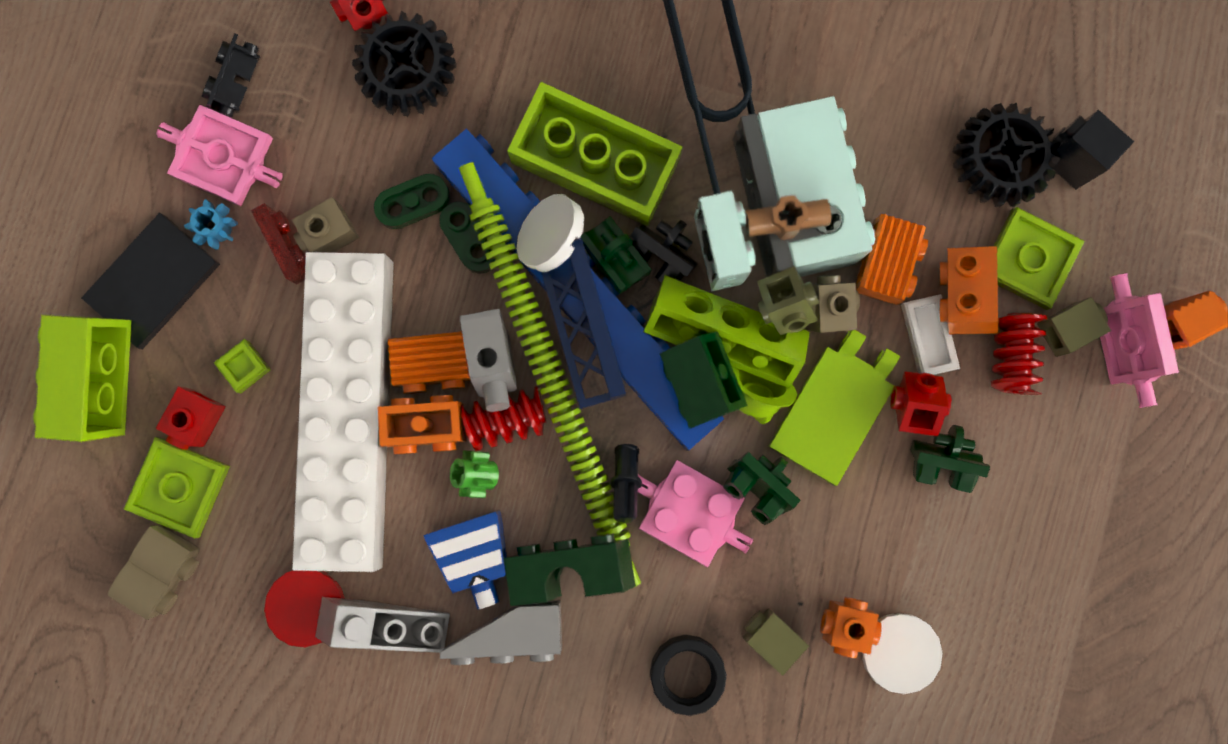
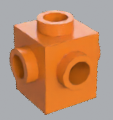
M844 597L843 603L830 600L829 608L825 609L822 615L820 632L823 633L822 639L831 646H834V653L851 658H857L858 652L871 655L872 645L876 646L879 643L882 624L878 621L879 614L867 609L868 602L850 597ZM853 623H857L855 636L850 637L849 627Z

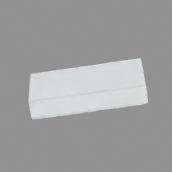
M941 294L901 304L918 373L935 375L960 369L952 334H949L948 322H940Z

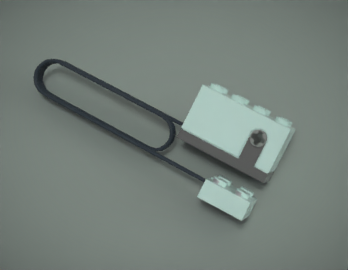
M663 0L687 99L694 110L714 195L699 199L698 209H696L694 214L711 291L742 285L751 273L750 266H754L756 261L751 241L744 242L741 227L746 226V217L742 202H735L733 191L720 193L702 118L712 122H726L737 117L746 106L749 115L740 118L733 143L749 210L776 206L781 197L795 195L800 202L828 199L831 208V224L828 226L801 229L795 238L780 240L776 234L756 236L765 276L769 277L795 266L800 277L856 265L873 250L872 245L875 244V233L871 222L865 221L862 209L866 203L865 193L860 183L856 184L853 169L856 168V157L853 147L846 144L844 131L847 128L846 116L842 108H837L835 96L764 111L757 115L751 97V73L733 0H721L744 97L736 107L726 111H715L705 107L697 98L674 1ZM783 211L779 217L780 220L786 219L787 225L790 226L796 219L795 216L789 217L788 211Z

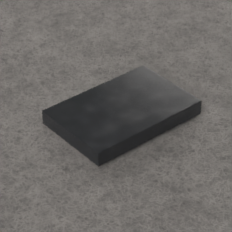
M159 212L81 299L103 318L131 320L130 342L136 348L143 350L220 264L199 245L194 243L171 220Z

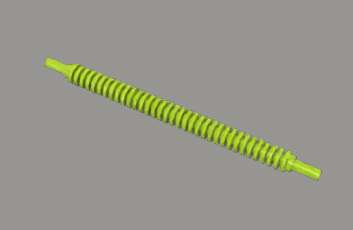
M474 163L464 164L459 167V170L473 203L470 206L472 214L469 217L471 222L480 220L473 227L475 231L484 230L477 237L479 241L488 240L481 244L483 251L492 250L485 254L486 259L496 260L489 264L490 269L499 268V271L493 273L495 280L503 278V281L498 282L497 286L498 289L507 288L506 291L500 294L502 299L511 298V300L504 304L506 309L513 306L515 310L508 312L510 318L516 316L519 318L512 322L514 328L522 325L523 329L517 331L516 334L518 337L526 335L527 339L520 341L522 347L530 345V349L525 350L524 354L525 356L534 355L533 359L528 360L529 366L538 365V368L531 370L533 376L540 373L542 375L541 378L535 380L536 384L545 383L546 387L539 389L540 394L549 393L550 395L544 398L543 401L544 404L553 403V406L547 408L548 414L557 413L556 416L550 419L552 424L561 423V425L556 426L554 429L556 433L563 431L565 433L559 436L558 439L560 443L568 441V444L562 446L564 452L572 451V453L566 456L567 461L576 460L575 463L570 465V469L572 472L580 470V472L573 476L575 481L584 480L577 486L580 491L587 489L581 496L583 500L591 499L585 503L587 510L594 509L589 512L590 518H599L593 522L595 529L601 528L596 533L597 535L614 533L615 540L628 539L631 535L629 530H624L627 527L626 523L617 522L613 517L614 502H609L614 500V493H606L612 487L610 483L602 484L608 480L606 473L598 475V473L604 470L602 464L594 465L600 461V457L598 454L590 456V454L597 451L595 445L586 446V444L593 441L591 435L582 436L589 432L588 427L583 426L579 428L578 426L585 422L584 417L575 418V415L581 413L580 407L571 408L572 405L578 403L576 397L567 398V396L574 392L572 388L566 390L563 388V386L570 384L568 378L560 381L559 377L565 375L566 372L564 369L556 371L555 367L562 365L560 359L552 361V357L557 356L558 352L557 350L548 351L549 347L554 346L553 340L544 341V338L551 336L549 330L542 333L540 331L547 324L545 321L539 323L536 321V319L543 317L541 311L536 313L532 311L538 308L539 304L537 301L533 303L528 301L535 298L534 292L525 293L526 290L531 288L530 282L521 283V281L528 278L526 272L517 273L524 269L523 264L518 263L514 265L513 263L519 260L518 253L510 255V252L516 250L515 244L506 245L507 242L512 240L511 234L502 235V233L508 231L507 224L498 225L505 220L503 214L494 216V214L501 211L499 204L494 205L492 198H487ZM632 561L635 585L638 586L641 584V581Z

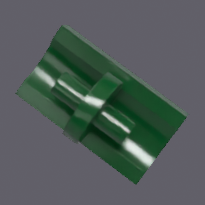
M611 216L580 236L587 253L619 294L651 274L652 269L632 245L633 240L628 234L622 232Z
M952 425L947 435L939 433L938 437L934 436V444L917 440L912 441L910 451L915 459L913 476L917 482L930 485L936 484L940 468L952 470L948 482L951 488L972 493L979 476L988 477L989 464L983 463V456L981 454L973 452L975 440L964 438L962 426Z
M747 452L740 459H735L727 468L731 473L723 486L724 489L738 500L744 498L749 491L755 494L759 501L752 508L751 512L764 525L774 521L781 514L794 509L800 502V499L787 488L791 480L782 472L788 464L783 457L778 458L772 463L764 455L756 459Z

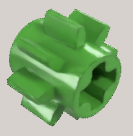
M464 450L462 454L463 459L457 458L451 465V484L455 488H460L459 496L486 498V490H492L497 485L499 478L498 466L494 461H489V452Z

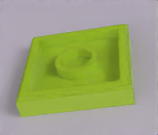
M1018 207L1013 208L994 246H997L998 286L1045 310L1051 309L1085 241Z
M155 437L124 510L194 539L200 538L230 466L193 450L180 449L161 437Z

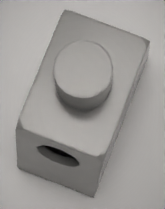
M500 309L460 316L469 376L478 397H484L487 411L496 412L509 408L508 392L517 390L510 337Z

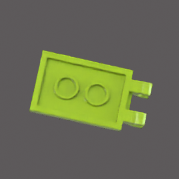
M857 330L847 332L837 351L829 347L824 349L796 397L795 403L792 404L768 445L772 450L834 486H838L889 398L894 385L885 379L894 369L900 358L898 354L887 348L885 351L881 350L873 366L856 357L855 354L867 337Z

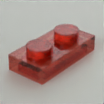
M265 203L252 209L251 212L285 278L296 285L304 281L306 255L298 244L293 246L287 234L292 229L282 211H274Z

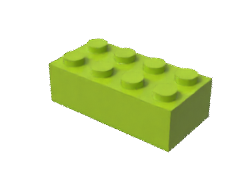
M540 82L507 152L511 164L649 226L679 163L683 146Z

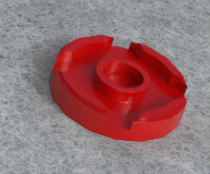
M292 570L278 578L266 595L264 607L267 625L276 638L290 646L304 648L322 643L321 640L315 637L322 597L345 599L343 590L338 582L334 581L325 571Z

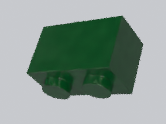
M718 331L696 336L659 353L663 361L664 374L673 386L678 399L679 411L683 418L686 419L689 429L748 406Z

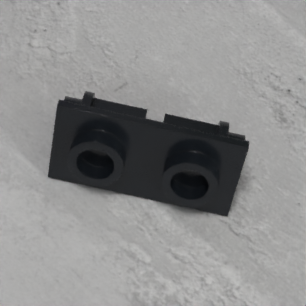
M234 33L231 44L226 41L222 42L215 60L216 63L222 65L217 78L209 75L201 97L208 99L207 108L210 109L213 103L219 106L218 113L230 118L233 117L234 112L239 113L240 105L247 90L246 86L234 82L235 76L250 82L256 64L260 59V56L257 54L259 48L256 45L244 42L242 47L236 44L238 38L236 33Z

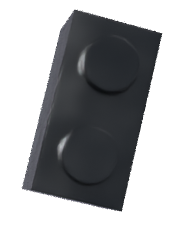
M1099 109L1086 119L1079 115L1067 128H1062L1050 140L1060 143L1051 153L1061 158L1059 163L1051 168L1076 190L1108 171L1134 141Z

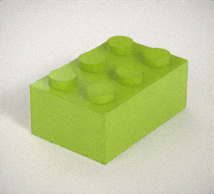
M41 315V326L37 336L40 344L39 366L35 375L38 385L37 406L33 414L35 438L83 442L125 435L131 320Z

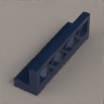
M578 239L570 245L574 248L569 257L574 273L566 286L552 279L549 271L541 273L580 409L625 397L626 391L582 239ZM575 280L577 281L580 294L571 289ZM554 286L563 291L558 300ZM568 294L582 301L585 310L577 324L563 317L560 311V307ZM586 317L588 319L591 332L581 327ZM564 323L574 328L569 339ZM578 331L594 340L596 348L588 362L572 353L571 344ZM597 354L602 370L592 365ZM575 361L585 366L580 376ZM589 369L604 377L608 393L585 399L581 383Z

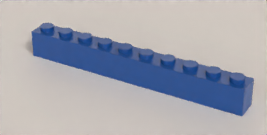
M466 128L431 159L437 169L470 206L473 203L459 167L470 162L474 163L487 198H492L494 205L499 204L501 209L494 216L503 214L505 219L498 225L507 224L508 231L502 233V235L511 234L512 240L507 242L506 245L514 243L517 248V238L524 220L530 211L541 201L530 190L524 194L516 185L520 179L511 167L505 162L500 166L492 158L491 155L495 151L481 134L474 137ZM514 250L511 253L515 254L517 253V250ZM586 253L591 269L595 265V263ZM570 258L566 259L560 266L549 270L551 278L564 286L567 285L574 273ZM518 260L546 291L542 273L536 269H531ZM591 269L621 377L684 449L689 451L724 420L723 416L689 429L686 419L683 418L679 411L678 399L673 386L664 374L663 361L659 354L670 349L669 345L660 338L651 337V335L644 333L642 326L646 322L644 317L633 305L626 308L617 298L619 293L606 276L600 279ZM575 280L571 289L580 294L577 281ZM554 286L558 300L563 291ZM569 294L560 307L570 320L576 324L585 310L583 302ZM586 317L581 327L591 332L588 319ZM585 335V337H586V338L593 344V346L595 347L594 340H593L592 338H590V337H588V336Z

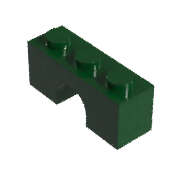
M614 533L592 536L590 537L591 544L577 545V539L575 538L553 542L554 549L541 550L540 544L517 547L516 555L504 558L510 605L517 606L548 602L562 596L560 575L565 567L575 570L580 575L583 581L585 597L622 593L635 587L629 540H615Z

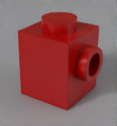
M178 386L155 429L167 434L168 436L165 441L180 449L188 450L189 446L205 447L226 406L194 389Z

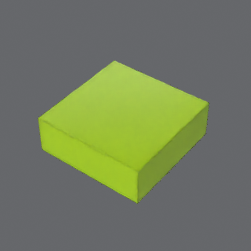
M243 339L214 362L236 393L240 394L271 371L252 344L246 339Z

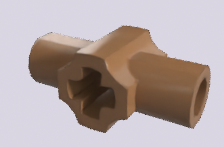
M795 195L781 197L776 206L746 210L745 228L747 236L776 234L780 240L795 238L801 229L828 226L831 224L828 199L800 202ZM783 211H788L789 217L795 216L796 219L791 226L787 225L786 219L780 220L779 217Z

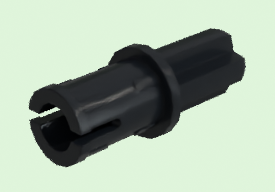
M621 444L614 449L615 474L610 481L611 487L614 488L613 517L617 522L631 523L637 517L638 489L642 486V480L638 477V456L640 450L639 448L637 449L636 445Z

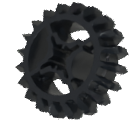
M401 11L398 21H393L391 15L386 14V24L381 27L379 23L372 21L371 26L374 32L370 34L361 31V38L365 45H354V51L359 58L352 60V66L356 71H359L355 74L354 78L358 85L363 86L361 90L366 98L373 97L372 103L379 109L386 104L387 112L392 115L399 106L402 114L407 117L411 112V107L414 106L419 114H423L425 110L423 104L428 101L431 106L437 107L438 102L435 95L447 96L448 90L444 84L454 83L455 77L450 71L457 67L455 58L450 57L453 55L454 49L451 43H446L448 38L445 31H436L437 26L431 19L423 23V18L418 13L414 15L411 21H409L407 14ZM406 40L400 45H394V43ZM427 47L434 52V62L430 73H427L421 64L425 58L424 51ZM380 56H383L388 64L384 71L385 77L382 82L378 81L376 73ZM396 61H398L399 63L402 62L404 64H409L411 62L413 67H411L410 65L406 66L404 64L398 66ZM410 83L418 84L412 88L402 89L405 85Z
M1001 103L995 104L991 111L983 108L977 113V118L971 117L965 123L966 129H962L957 134L956 139L960 143L953 147L952 153L961 158L953 163V168L964 170V173L958 177V182L969 180L972 184L968 188L967 194H973L977 190L981 192L980 203H986L992 196L995 207H1001L1006 201L1010 207L1020 204L1021 199L1024 202H1029L1035 198L1036 193H1041L1047 189L1048 184L1046 181H1050L1055 177L1056 172L1051 167L1057 165L1061 158L1051 152L1060 143L1049 141L1048 137L1053 134L1054 128H1047L1046 130L1042 128L1041 124L1045 116H1039L1035 120L1031 118L1032 107L1025 108L1021 113H1019L1017 103L1010 104L1006 110ZM991 130L993 138L989 140L990 148L984 153H980L979 146L984 132ZM1031 157L1029 174L1024 181H1021L1019 173L1022 172V162ZM987 169L993 171L996 174V177L991 175L987 171Z

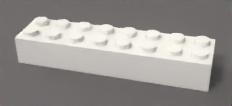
M306 252L293 547L294 571L374 572L383 568L387 447H380L378 407L389 406L390 361L388 339H391L394 262L386 254Z

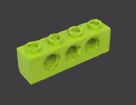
M666 275L664 276L653 300L644 333L679 345L696 336L718 331L732 367L790 388L805 364L809 331L803 329L798 332H788L780 335L773 322L765 323L761 312Z

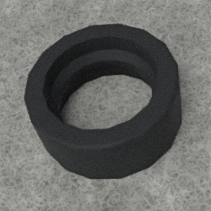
M682 635L671 638L658 648L652 658L650 678L654 694L664 707L675 714L693 716L705 713L717 704L725 690L727 675L723 660L712 644L700 637ZM685 651L696 652L703 656L711 670V679L707 689L699 696L689 699L672 693L666 685L664 678L665 667L669 660L677 653Z

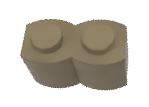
M163 525L149 527L134 548L129 561L115 578L107 595L146 620L159 616V614L165 615L178 598V595L174 592L181 580L187 581L196 570L199 561L195 558L200 548Z

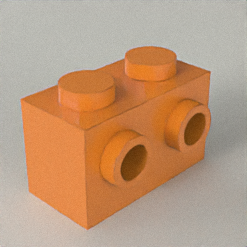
M997 246L948 248V262H940V285H948V298L940 299V322H948L949 334H998Z
M453 395L430 396V403L415 404L414 398L391 399V406L378 407L380 447H393L394 455L417 453V446L432 445L433 452L456 450V443L466 442V432L461 414V404L464 406V403L454 401Z

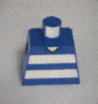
M500 510L424 535L425 541L452 593L471 588L477 610L500 602L493 582L495 579L506 576L504 558L507 557Z

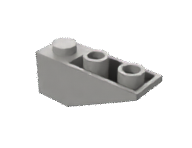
M322 597L315 637L330 647L440 653L445 647L450 614L364 600Z
M561 601L517 605L447 645L440 652V659L451 658L452 665L475 663V657H490L491 663H510L514 661V656L530 655V661L532 662L554 660V654H561L562 651Z

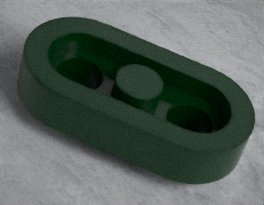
M423 174L381 192L374 202V212L377 219L384 226L390 229H401L440 213L449 203L450 192L441 177L435 174ZM428 191H436L437 198L434 201L428 202L425 200V195ZM394 205L402 206V212L398 216L390 215V209Z
M464 202L450 203L442 210L439 218L443 233L469 271L477 274L491 271L489 264L496 260H487L485 256L486 253L492 251L491 249L486 250L481 258L472 257L473 249L488 241H479L477 235L484 230L475 231L473 227L480 220L471 222L469 215L472 214L469 204ZM454 216H465L464 223L461 226L452 225Z

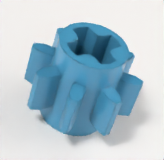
M205 199L202 207L196 210L189 208L191 213L190 223L185 224L184 228L191 232H196L192 241L197 245L202 246L207 241L211 248L219 250L220 242L234 240L230 234L232 227L238 225V222L230 217H226L230 208L221 203L215 209L213 203ZM211 220L215 223L212 229L207 226Z

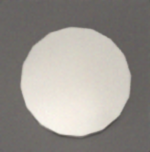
M553 194L539 202L524 220L518 234L516 250L519 260L526 266L539 272H547L560 266L572 254L574 248L570 245L574 241L575 236L580 239L582 235L584 215L581 206L564 194Z
M905 613L884 615L878 619L882 624L879 643L876 646L872 645L871 655L862 653L864 668L873 681L890 692L901 694L920 691L932 683L941 668L943 655L939 637L932 627L920 618Z

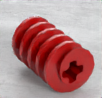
M1010 313L1007 316L998 318V328L1005 332L994 335V342L1005 347L995 349L993 357L1004 362L993 365L992 372L1003 378L991 381V388L1008 394H1042L1031 389V385L1043 382V377L1033 374L1032 369L1044 366V362L1033 358V354L1045 351V346L1035 343L1034 338L1046 335V331L1035 327V323L1047 320V315Z
M538 386L534 387L532 399H529L524 390H519L518 402L514 403L508 394L510 406L502 411L491 412L483 410L479 402L474 401L472 413L468 414L461 404L465 432L473 448L476 451L482 450L484 438L491 447H496L499 434L507 444L512 443L515 430L522 440L528 439L529 427L533 429L537 436L543 435L544 423H547Z

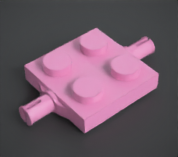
M199 105L192 121L183 131L164 122L159 125L164 131L157 129L156 134L158 138L176 144L175 157L167 174L238 206H242L251 185L256 180L262 181L274 188L280 185L277 180L282 181L283 174L281 172L263 166L264 157L273 140L269 134L207 107Z
M1128 273L1110 277L1115 300L1103 309L1107 314V324L1111 332L1100 337L1110 384L1127 383L1135 385L1139 408L1158 405L1152 381L1157 380L1163 375L1179 373L1161 293L1143 297L1132 296Z
M678 460L675 461L666 479L659 483L658 486L638 474L644 486L638 489V493L650 499L648 512L639 526V530L705 567H709L715 553L725 542L743 551V553H747L750 548L747 545L752 544L753 538H749L733 529L735 516L745 498L740 500L734 498L724 489L723 485Z

